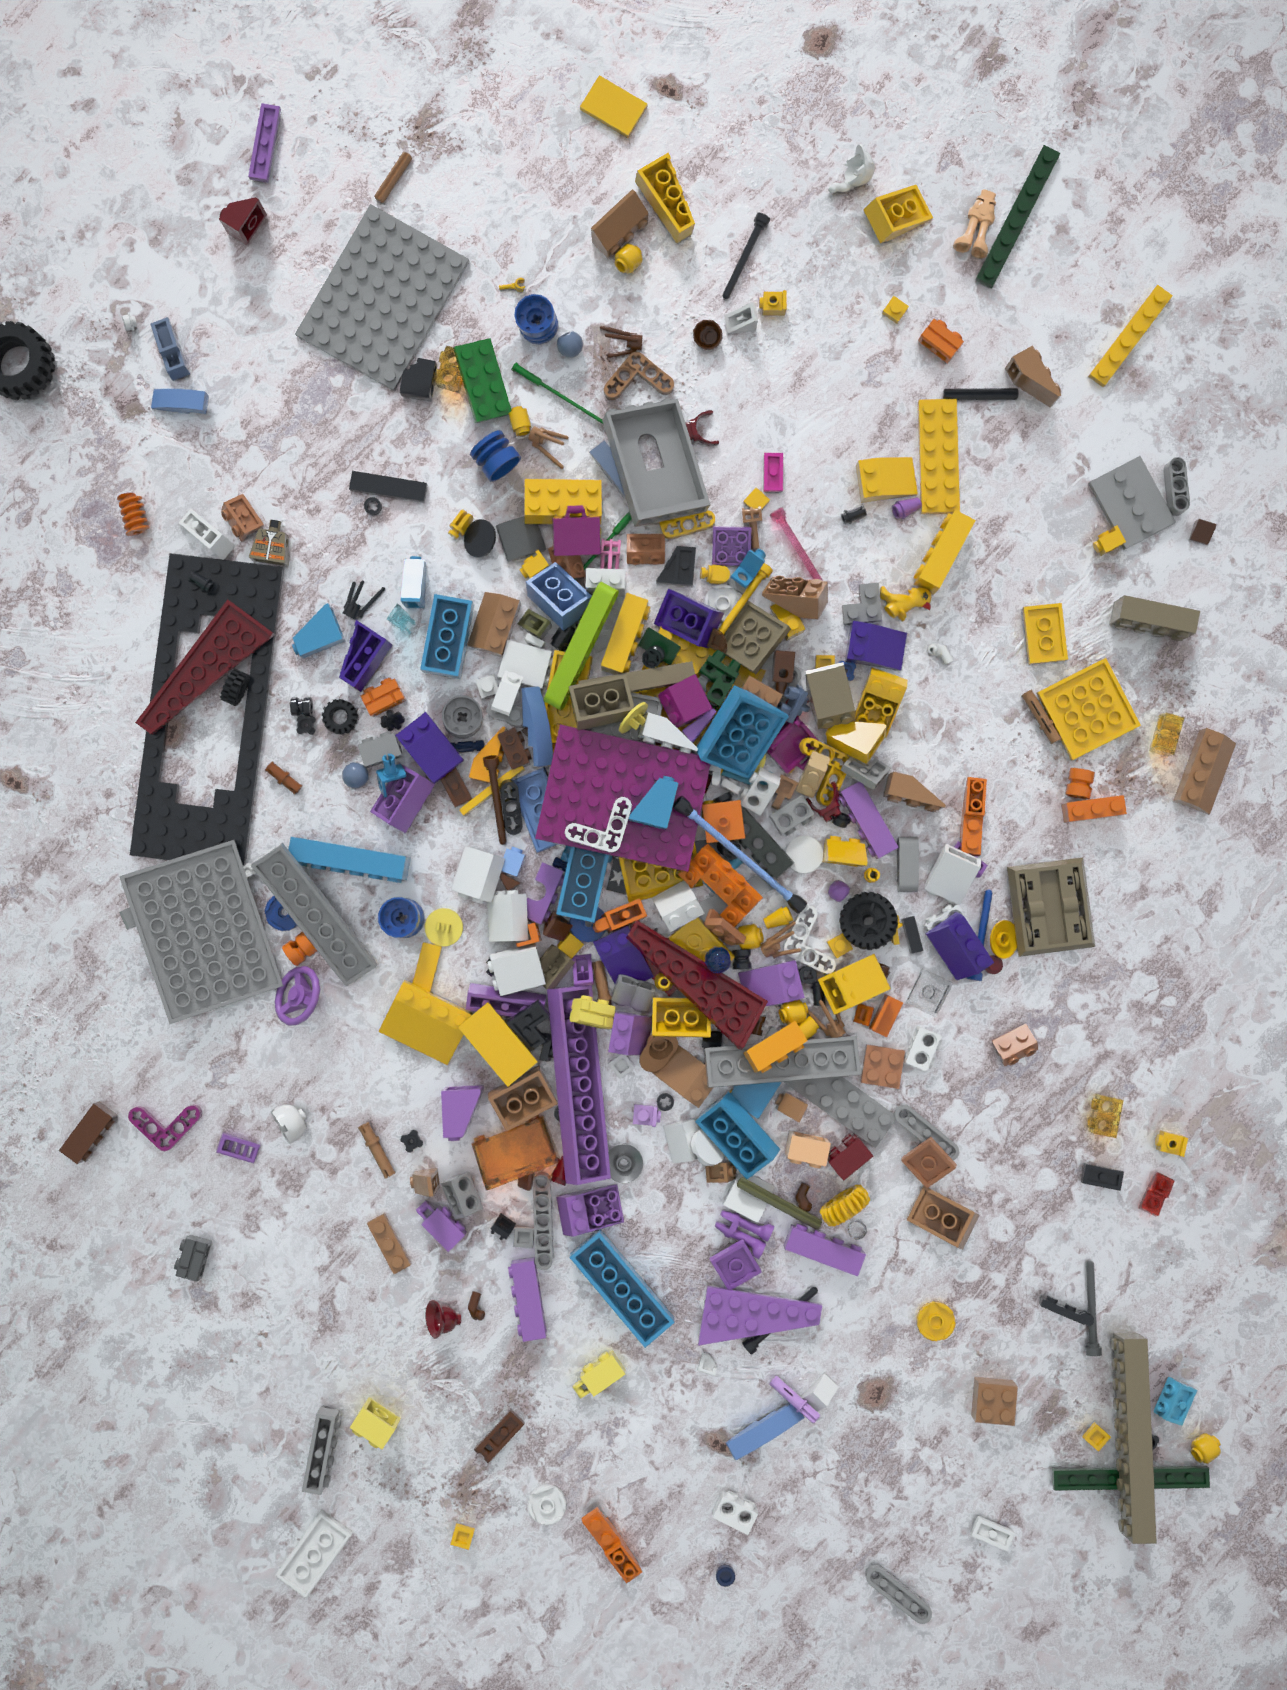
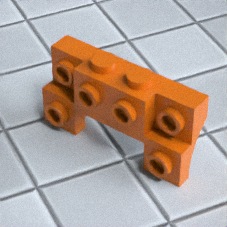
M709 844L705 845L690 861L688 872L681 871L678 874L691 888L702 879L728 905L720 916L734 928L763 899L745 878L733 869L731 864L724 860Z

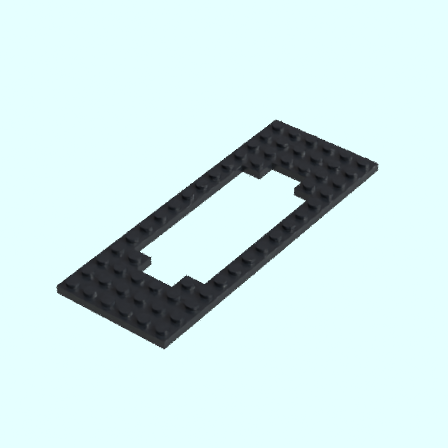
M169 553L150 702L176 669L180 632L199 634L202 615L215 617L227 599L273 632L274 636L252 653L235 790L215 789L213 808L177 803L179 784L161 782L168 723L153 735L146 731L130 847L131 856L172 860L234 840L242 865H246L284 575L283 567ZM193 571H196L206 579L212 580L214 588L210 593H203L201 588L188 582L189 576Z

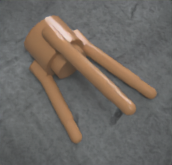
M534 426L528 437V440L533 442L532 446L540 450L552 462L563 469L564 466L540 444L544 445L546 440L564 445L563 441L551 436L568 439L569 437Z
M795 921L766 939V942L760 945L765 957L772 956L775 959L779 956L802 951L800 948L778 951L781 949L779 943L794 935V931L780 938L778 937L796 924Z
M819 1000V1003L829 1020V1023L826 1025L827 1028L808 1009L809 1012L807 1014L813 1018L826 1036L830 1035L831 1038H838L846 1033L840 1013L835 1014L837 1020H833L822 1000Z

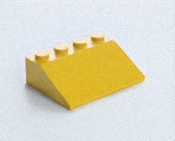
M695 842L693 846L691 860L697 855ZM618 857L628 902L639 898L640 900L652 898L683 881L678 875L681 870ZM702 879L693 888L703 886Z
M404 979L378 1032L448 1065L464 1035L458 1026L473 1015V1013Z

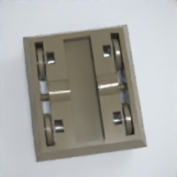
M1083 857L1007 867L1019 957L1096 947ZM1025 893H1027V901H1024L1023 908L1022 898H1024ZM1024 913L1026 919H1030L1031 927L1028 923H1025Z

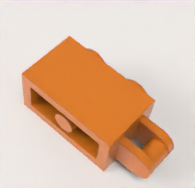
M640 898L602 914V918L593 924V930L597 933L607 930L609 934L635 923L636 920H643L647 917Z

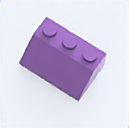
M402 765L406 772V777L388 782L385 786L387 797L384 798L381 793L370 812L389 825L406 833L435 784Z

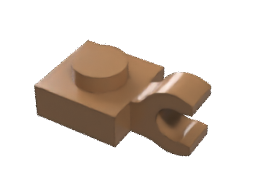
M782 774L780 775L779 787L775 791L777 796L771 805L776 810L780 808L784 798L787 800L791 799L798 785V782Z

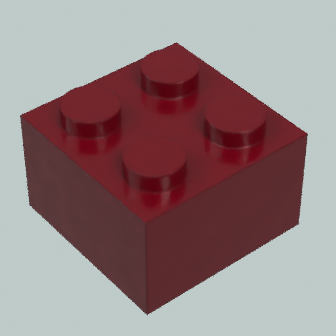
M850 1133L841 1140L842 1143L838 1147L833 1146L829 1150L827 1161L843 1181L874 1157L855 1133L852 1135Z

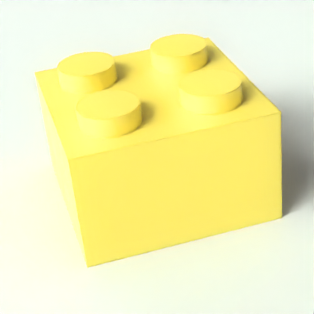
M368 1397L350 1428L356 1436L367 1439L374 1448L379 1447L383 1449L396 1430L401 1418Z

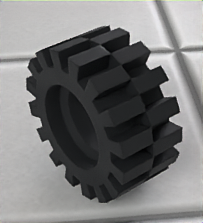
M234 668L222 687L221 700L237 706L247 691L250 675Z
M334 699L333 702H328L326 707L324 706V713L322 712L321 715L323 716L322 722L329 731L344 735V733H350L351 729L354 730L355 724L358 723V714L356 708L350 702L343 699ZM337 710H344L347 713V720L343 724H336L333 720V714Z

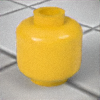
M631 244L624 245L615 254V266L622 273H632L641 265L643 260L640 248Z
M755 924L739 926L737 929L746 937L744 944H736L742 950L759 948L764 941L761 927Z
M800 999L782 1003L778 1010L782 1023L787 1025L794 1021L797 1024L803 1022L809 1012L806 1003H802Z
M1203 1433L1192 1441L1190 1451L1199 1463L1209 1464L1221 1454L1219 1447L1221 1444L1215 1436Z

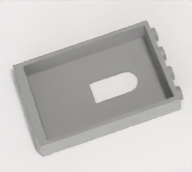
M666 398L657 403L647 402L641 406L630 405L621 410L610 409L605 413L602 420L634 527L707 511L710 501L678 398L672 400L671 398ZM648 434L654 437L662 459L663 468L646 470L638 444L640 436Z

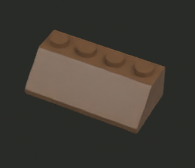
M1208 728L1199 730L1173 801L1210 815L1236 743L1226 735Z

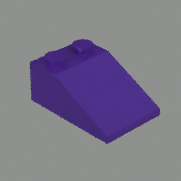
M668 588L654 624L699 647L710 648L707 647L712 629H718L724 613Z
M853 621L850 624L844 662H854L855 664L901 671L907 633L871 623Z
M426 712L395 735L433 784L464 761Z
M630 925L593 942L614 984L617 981L618 975H626L642 981H647L654 977L645 956L626 938L631 930Z

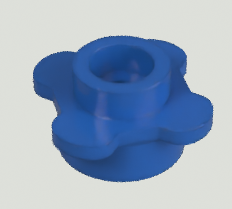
M839 661L838 663L843 662L845 669L848 670L846 673L848 681H852L855 678L854 669H856V664L854 662Z

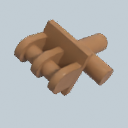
M761 506L755 509L750 507L747 510L742 508L743 523L749 522L751 527L752 549L760 548L757 521H762ZM754 514H759V518H754ZM751 515V519H746L745 516Z

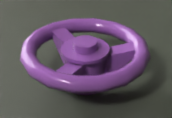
M298 966L288 971L281 980L283 986L276 990L275 1011L280 1021L288 1026L299 1025L306 1021L314 1012L319 1001V978L315 971L307 966ZM302 973L308 975L311 979L312 989ZM294 977L295 985L288 993V1002L283 1005L284 991ZM306 1008L305 1011L296 1018H289L288 1016H286V1014Z

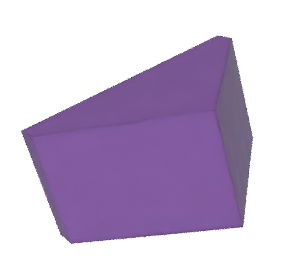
M591 954L574 956L572 958L575 962L573 965L574 987L593 985L594 975Z

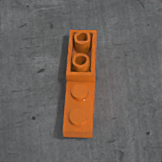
M967 777L960 827V850L972 856H980L987 779Z
M598 1507L581 1518L582 1523L604 1550L605 1556L626 1583L642 1573V1569L629 1547L608 1517L605 1518Z

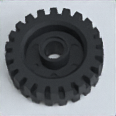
M874 892L856 894L853 898L848 899V902L844 904L843 910L840 912L839 922L843 935L852 945L860 949L872 950L879 949L881 946L884 947L887 945V942L893 939V935L896 934V928L898 927L896 910L891 902L881 894ZM867 917H873L874 920L871 925L864 924V920Z

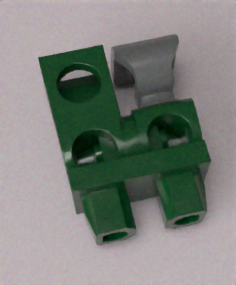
M719 650L712 656L709 655L698 672L700 676L698 680L704 692H706L707 683H713L706 696L711 707L719 710L736 681L741 666L739 662L733 659L729 666L724 665L722 661L726 655Z

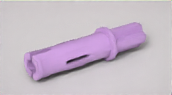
M776 1375L769 1385L797 1409V1413L800 1412L814 1424L819 1419L820 1414L807 1403V1400H803Z

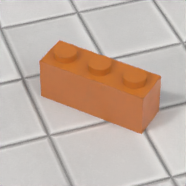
M1124 795L1061 804L1064 823L1127 814Z

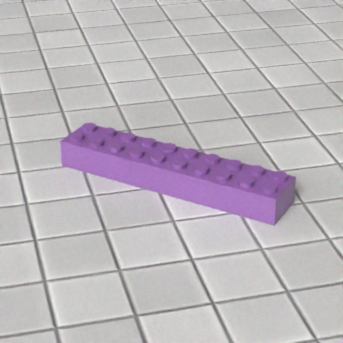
M592 985L547 989L565 1180L567 1184L573 1185L611 1179L596 1028L570 1022L569 1020L573 999L581 998V995L593 997Z

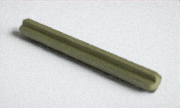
M744 1177L738 1180V1188L814 1229L821 1227V1219Z

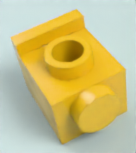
M783 290V292H763V297H759V309H762V315L785 316L787 310V290Z
M1118 525L1098 535L1099 539L1093 542V548L1102 556L1126 543Z
M539 550L535 551V557L530 556L525 559L522 568L519 569L525 579L528 577L531 579L549 566Z
M1160 1130V1133L1155 1138L1156 1149L1182 1157L1185 1156L1188 1138ZM1170 1141H1173L1172 1147L1169 1146Z

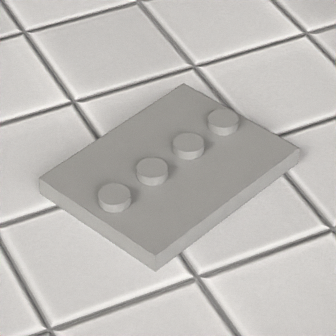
M1141 456L1088 483L1111 527L1113 528L1118 525L1126 541L1122 545L1123 550L1176 523Z

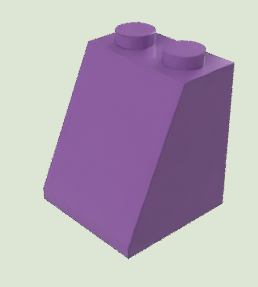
M615 1011L608 1052L623 1055H641L651 1034L652 1017Z
M484 1085L445 1087L441 1091L443 1138H448V1141H459L466 1134L483 1093Z

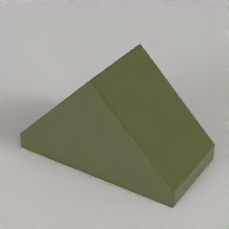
M530 609L525 612L517 623L531 635L541 640L552 627L548 619Z

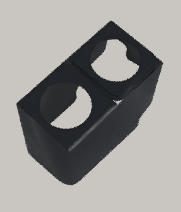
M418 358L416 364H412L410 369L404 370L400 395L402 397L432 402L437 373L436 361Z

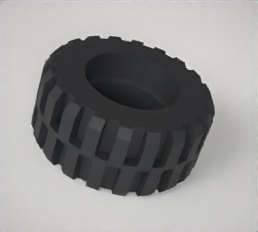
M6 321L5 325L0 322V395L5 398L10 397L12 400H19L20 397L26 400L30 399L29 395L34 397L39 395L38 391L40 389L45 390L48 387L46 385L47 381L51 382L53 378L51 371H55V365L52 363L55 361V357L51 352L52 348L32 327L26 326L21 322H16L15 324L13 321ZM14 347H27L29 350V361L24 370L12 376L3 375L1 362L4 355Z

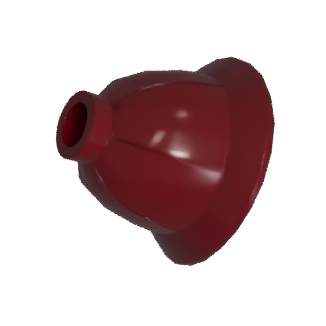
M431 1300L427 1304L425 1319L428 1331L434 1339H437L441 1334L452 1331L456 1325L461 1324V1314L456 1313L453 1308L440 1305L436 1300Z

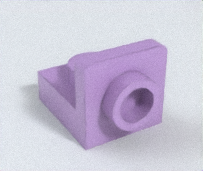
M634 1104L633 1124L656 1127V1122L660 1123L661 1111H657V1106Z

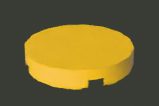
M931 1301L921 1307L916 1317V1323L920 1333L926 1339L940 1341L947 1339L953 1333L955 1317L953 1311L946 1304L939 1301Z

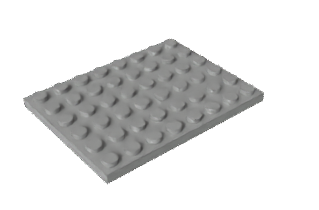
M370 204L295 335L395 391L402 379L403 371L407 370L470 261L465 256Z
M234 840L119 876L169 1024L283 986Z

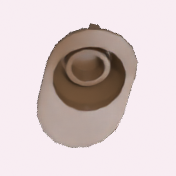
M651 1034L639 1058L641 1067L648 1072L662 1069L678 1048L677 1038L658 1037Z

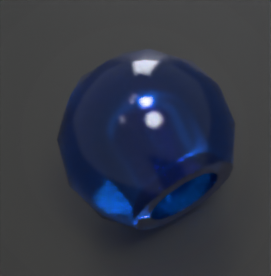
M723 947L710 949L705 955V965L708 970L718 974L727 971L731 966L728 950Z

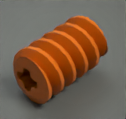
M123 493L117 496V500L120 501L119 507L122 509L120 513L124 516L122 521L126 523L124 529L127 531V536L139 535L150 528L148 525H143L148 519L141 518L142 515L146 514V511L139 510L144 507L143 503H138L143 498L142 496H136L135 493Z

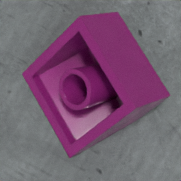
M696 674L668 687L658 694L670 722L676 728L688 725L712 710Z

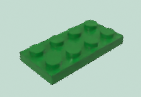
M491 338L455 346L453 350L475 424L509 415V412L512 410Z

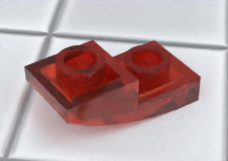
M1156 1172L1138 1208L1155 1217L1159 1216L1165 1198H1169L1175 1180Z

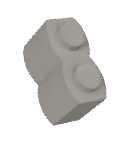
M494 698L490 699L486 709L490 717L498 721H506L513 727L523 728L522 708L513 705L508 716L491 710Z
M618 975L611 1000L618 1006H631L638 1012L648 1011L655 994V985L646 981L636 980L630 976Z

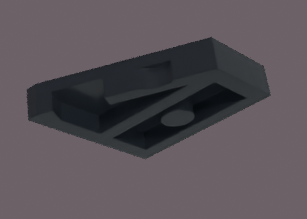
M676 546L671 558L667 561L660 576L656 579V584L693 586L696 547Z

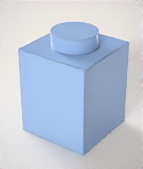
M513 846L511 850L506 849L503 857L505 858L502 868L503 872L516 877L519 876L526 855L522 854L523 850Z

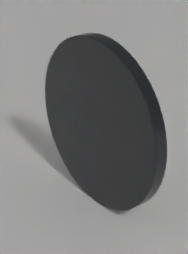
M478 519L468 526L464 535V546L471 556L477 558L484 557L491 552L495 545L496 531L489 521Z

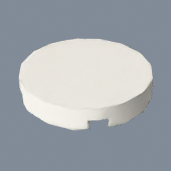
M720 584L712 587L707 592L704 604L723 612L724 615L720 622L723 623L741 596L732 586Z
M803 835L796 837L786 847L785 852L795 862L790 868L797 873L806 874L813 872L823 861L822 846L811 836Z
M702 1129L694 1133L691 1147L693 1154H696L698 1157L697 1160L705 1166H714L720 1163L725 1157L722 1151Z
M550 1484L540 1485L535 1488L528 1500V1512L531 1518L542 1525H553L560 1521L567 1506L566 1497L562 1490Z

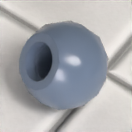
M574 331L561 335L557 340L558 351L567 358L578 356L583 348L582 337Z
M352 762L346 765L342 771V779L350 788H360L368 781L369 772L362 764Z

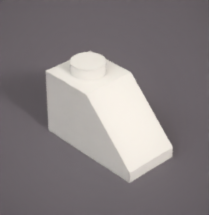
M505 670L491 710L509 716L523 680L522 676Z

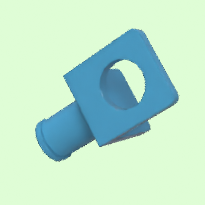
M757 549L755 552L749 550L740 566L731 575V578L746 588L764 564L765 552L761 549ZM738 574H743L747 580H741Z
M388 754V760L386 755L382 757L384 768L376 770L378 786L384 798L387 797L385 783L406 777V772L402 765H395L393 754Z

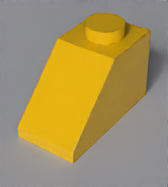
M777 604L770 606L774 617L791 628L785 636L786 641L805 631V627L798 616Z

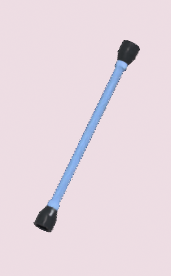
M680 796L673 803V809L679 814L685 815L692 820L694 819L699 826L703 827L719 843L779 892L793 911L798 914L805 909L807 901L801 896L786 890L774 878L770 877L767 872L701 818L685 797Z

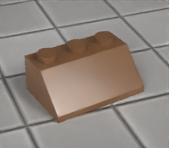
M633 189L591 227L592 243L607 259L611 255L614 256L625 242L628 243L633 239L634 233L639 229H644L648 224L649 213Z
M485 592L467 646L503 658L507 640H510L521 606L520 600L502 594Z
M540 1066L525 1072L510 1086L507 1087L506 1084H503L488 1092V1100L506 1132L558 1104Z

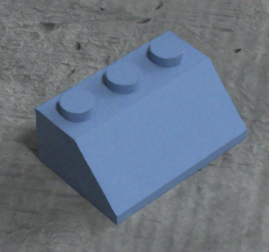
M556 562L526 581L527 596L563 631L580 619L592 597Z

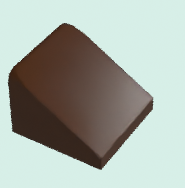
M1202 519L1196 520L1189 540L1208 545L1217 524Z
M504 873L500 874L499 878L508 891L521 884Z
M519 1168L518 1187L527 1191L532 1189L533 1168Z

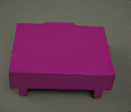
M583 505L567 506L565 517L554 516L552 518L554 556L601 554L600 517L597 514L587 517ZM582 513V517H570V514Z
M796 716L793 724L786 722L782 726L767 750V754L786 774H790L796 766L804 770L809 757L800 764L807 755L800 751L799 744L804 738L818 739ZM806 743V747H808L809 750L817 749L812 747L810 743Z

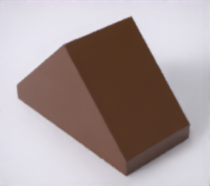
M553 910L544 925L543 935L564 941L573 925L561 915H557V912Z

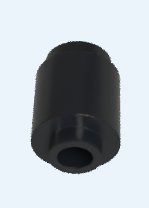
M570 626L563 631L559 627L551 638L550 644L559 651L567 650L576 629Z

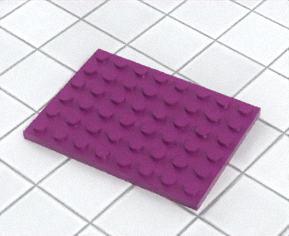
M560 724L535 839L688 872L698 824L694 819L692 820L685 815L679 814L673 808L666 830L627 821L621 845L613 853L572 842L566 838L565 829L569 824L576 823L606 832L613 805L618 798L626 797L631 801V814L659 778L663 779V776L672 777L675 779L674 782H678L674 802L680 796L685 797L700 816L711 764L701 761L697 754H688L679 750L588 730L578 731L577 728ZM622 801L621 804L617 803L620 810L618 814L614 812V816L626 818V815H622L623 810L628 809L625 801ZM616 819L612 821L611 826L614 830H620L623 824L620 820ZM576 827L568 830L571 833L570 837L574 838L575 835L581 836L579 840L584 841V835L587 830L583 829V833L577 832ZM609 831L608 835H612L610 841H606V844L609 845V849H612L613 846H617L614 843L615 836L620 838V834H614ZM593 832L589 833L587 841L592 844L596 843L598 835Z

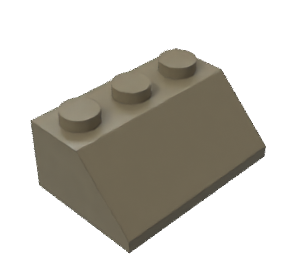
M626 674L569 686L578 731L621 722L634 708Z

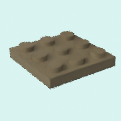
M747 601L724 633L727 641V651L724 654L739 662L752 673L757 674L791 628L750 601Z

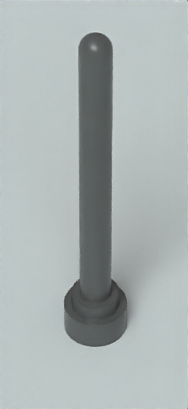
M1089 1260L1086 1263L1088 1313L1092 1314L1095 1321L1093 1325L1089 1326V1342L1087 1343L1088 1346H1086V1355L1102 1356V1347L1097 1342L1094 1262Z

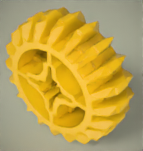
M862 1185L850 1186L829 1199L820 1210L822 1219L828 1226H836L846 1222L866 1208L870 1201L869 1194Z

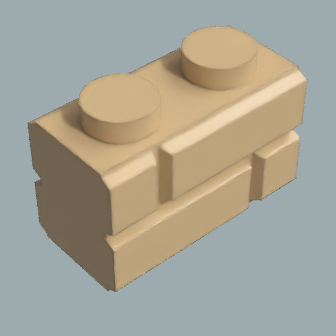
M812 751L796 788L798 793L814 798L826 773L830 758Z

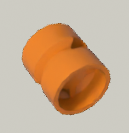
M1070 768L1068 779L1071 782L1067 784L1065 795L1080 799H1090L1092 792L1090 784L1094 782L1095 772L1080 768Z
M303 932L295 937V941L290 940L282 946L285 955L295 966L304 962L306 956L310 957L317 952V949Z

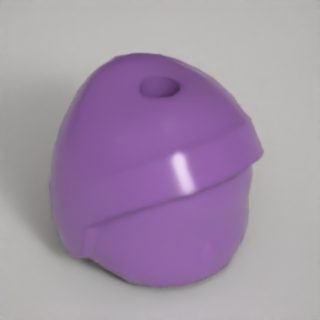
M835 880L830 885L828 894L836 902H841L849 894L850 888L845 882Z

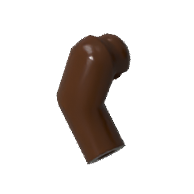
M472 1291L468 1310L472 1319L482 1321L485 1317V1312L480 1310L478 1306L482 1294Z

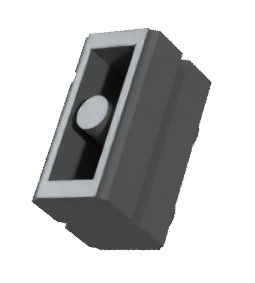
M189 1235L186 1239H183L179 1248L182 1251L181 1257L177 1258L174 1269L177 1270L175 1276L195 1282L202 1279L212 1241L194 1235Z

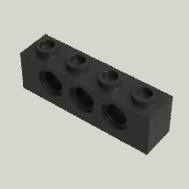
M742 806L743 822L750 826V832L745 835V839H740L738 842L745 850L747 848L753 853L751 855L758 864L761 862L766 867L764 871L770 877L774 876L777 879L795 862L748 810ZM756 838H760L763 841L761 849H757L753 845ZM769 852L776 855L774 863H769L766 859Z

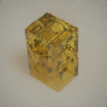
M446 346L445 350L440 353L439 362L441 364L440 368L435 371L434 380L438 388L460 393L463 380L457 362H449L451 357H455L454 347ZM446 375L453 376L451 381H444V377Z
M1167 712L1160 714L1149 751L1167 757L1174 755L1184 717Z
M1096 1094L1091 1102L1092 1116L1089 1117L1087 1122L1089 1132L1117 1138L1124 1100ZM1108 1101L1110 1103V1107L1108 1110L1104 1111L1102 1105L1104 1102ZM1105 1120L1106 1127L1100 1130L1099 1123Z

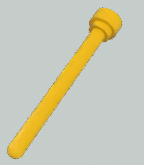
M764 563L753 581L718 630L723 635L761 581L769 578L772 574L773 569Z

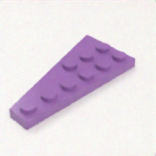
M707 1286L698 1346L819 1325L822 1304Z

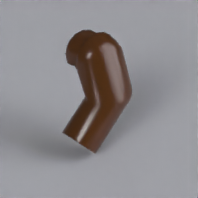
M801 1182L795 1195V1200L799 1208L809 1212L812 1209V1203L808 1201L806 1195L810 1185Z

